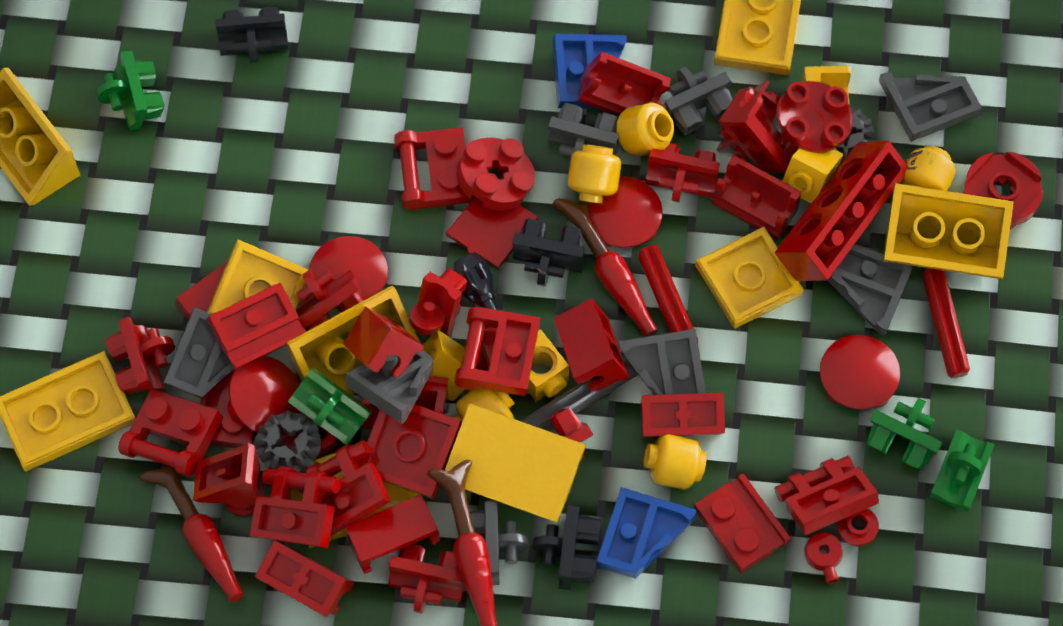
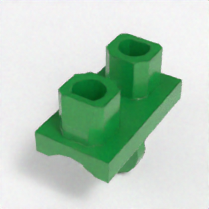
M122 51L120 53L121 64L114 69V73L104 75L105 83L97 88L96 93L98 100L104 104H111L113 111L123 109L129 131L140 130L143 120L161 117L164 110L162 93H143L142 90L144 86H153L156 80L153 61L134 60L132 51Z
M315 368L310 370L288 400L291 405L312 419L313 423L323 427L345 444L350 442L372 412V410Z
M920 398L917 399L913 408L901 402L897 403L894 413L906 418V423L900 422L876 409L870 419L873 426L870 430L867 445L887 454L895 436L898 435L910 441L901 461L920 471L930 460L933 453L938 454L943 443L914 428L917 423L930 430L935 421L934 418L922 413L926 401Z
M956 429L930 497L955 509L969 512L995 444L975 439Z

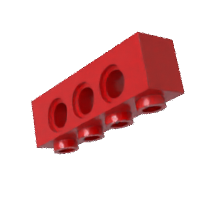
M889 140L857 143L775 251V255L796 281L828 280L892 194L895 183L899 184L905 176L908 166Z

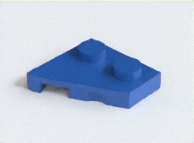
M554 34L552 47L558 108H562L564 103H569L582 109H596L593 106L578 101L585 67L600 52L619 58L627 41L626 35Z
M621 487L598 555L596 567L636 579L694 521L697 510Z

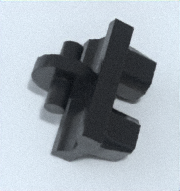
M276 6L263 7L258 12L259 16L244 17V14L239 10L225 11L222 19H216L220 55L249 53L250 62L253 63L259 61L258 52L288 50V36L284 13H280Z
M528 218L520 234H514L512 246H514L513 259L525 262L524 271L538 273L537 285L546 286L548 276L563 278L565 270L582 273L585 246H582V230L580 228L562 227L559 241L545 239V223Z
M567 505L563 539L558 537L559 526L554 524L547 525L545 536H537L533 539V550L543 554V566L554 567L555 556L561 555L558 589L571 590L572 582L588 583L595 581L597 556L575 554L576 543L599 545L601 520L579 515V506Z

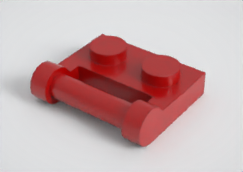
M463 127L417 133L411 130H404L394 135L395 148L400 151L404 192L401 194L403 208L415 210L465 204L472 201V197L470 199L461 190L456 177V168L465 150ZM426 149L432 190L423 191L420 189L415 150Z
M482 307L470 308L466 320L469 330L461 368L456 370L454 384L467 390L481 388L526 396L540 326V317ZM489 327L496 328L497 332L489 371L479 370L477 368L485 329Z
M151 389L131 429L120 438L118 450L122 455L131 458L138 455L173 467L177 473L191 477L196 472V463L203 459L223 416L216 409ZM149 434L185 445L187 448L182 452H177L147 442L146 439Z

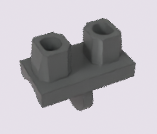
M683 67L677 70L678 82L669 86V91L673 97L665 100V107L675 125L686 136L698 130L703 124V120L697 111L698 109L708 106L715 120L722 117L732 102L729 92L731 79L724 72L707 80L704 71L692 75L688 68Z
M564 103L557 117L551 116L548 126L550 130L549 142L560 145V155L571 157L575 151L582 150L583 144L613 148V155L617 156L619 149V134L616 133L617 116L598 113L594 127L583 125L581 122L584 116V109L569 103Z
M497 501L485 502V510L470 511L475 532L486 538L493 585H500L499 551L505 552L506 564H516L517 552L528 549L529 538L526 535L518 534L516 522L512 521L505 522L504 534L498 535Z

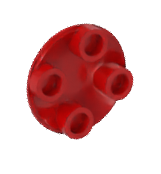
M817 81L791 83L779 99L776 109L777 123L783 135L793 145L806 151L822 153L834 150L845 142L852 129L853 116L848 104V95L845 90L838 86L832 87Z
M620 177L617 192L610 196H603L602 203L589 202L588 204L589 219L607 247L629 248L649 242L655 238L662 221V205L657 193L645 182L632 177Z
M342 236L328 241L316 251L309 270L317 278L329 270L335 280L349 270H352L358 278L360 292L364 300L381 292L388 281L387 262L381 250L372 242L356 236ZM339 305L336 306L339 311L344 312Z
M850 335L835 341L825 351L820 364V378L829 401L852 409L866 410L882 407L889 402L899 384L900 368L892 350L880 340L866 335Z
M264 356L234 371L229 385L230 400L227 405L228 412L232 418L240 420L247 428L258 433L259 426L265 424L271 414L279 415L287 410L300 414L301 411L288 402L300 386L294 373L284 363L275 358Z

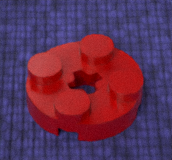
M487 137L470 141L467 144L457 165L456 177L461 190L470 199L474 195L477 199L483 201L481 206L490 210L506 211L519 206L524 198L529 195L534 185L535 171L532 162L524 153V147L519 141L511 138L503 140ZM490 169L498 170L502 173L501 179H497L495 174H489L488 171Z
M1006 152V155L998 154L993 156V153H988L978 158L971 165L965 179L963 194L1014 201L1010 225L1011 230L1016 225L1028 221L1038 210L1043 198L1040 182L1041 175L1037 167L1020 154ZM1005 183L1011 186L1009 191L1011 195H999L996 193L997 189L993 185L1003 186Z

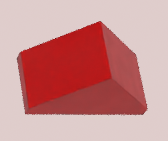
M248 443L198 461L196 463L193 501L198 503L255 505L256 495H258L261 468L255 445Z

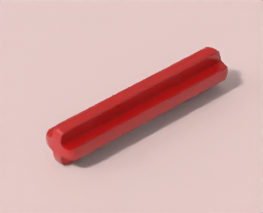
M650 245L642 248L639 251L638 258L670 333L693 329L657 245Z
M926 268L922 277L947 375L950 378L964 377L968 375L970 366L945 271Z

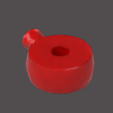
M821 532L813 535L808 539L804 547L806 561L813 569L823 571L827 584L835 583L839 580L835 567L838 566L843 557L842 545L839 539L830 533ZM820 550H826L827 554H822Z

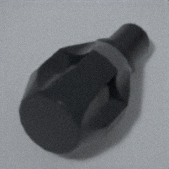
M471 253L455 261L452 265L453 271L467 280L466 288L462 294L472 303H475L476 307L499 310L494 301L496 298L494 294V278L485 260L477 253Z

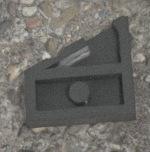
M695 329L618 341L619 349L653 395L706 393Z
M423 350L420 353L416 352L405 372L399 377H394L391 374L393 367L398 362L397 355L388 356L385 365L378 372L361 364L346 373V386L402 424L407 420L433 371L434 358Z

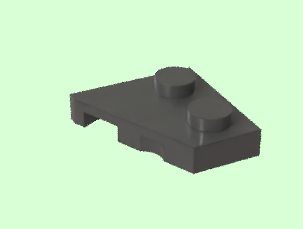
M890 72L880 74L879 83L911 142L981 114L982 106L966 77L945 76L937 78L933 75L916 74L914 79L896 78Z
M854 244L827 281L880 335L885 336L913 266L884 261V254Z
M194 307L163 383L202 398L233 369L231 367L232 364L227 355L224 354L207 321V318L212 314Z

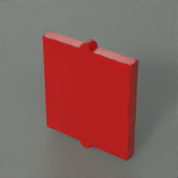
M474 197L446 231V236L467 249L468 254L477 253L486 263L498 270L513 252L514 246H512L514 234H520L526 219L538 220V216L521 205L506 211L490 210L481 206L483 201Z

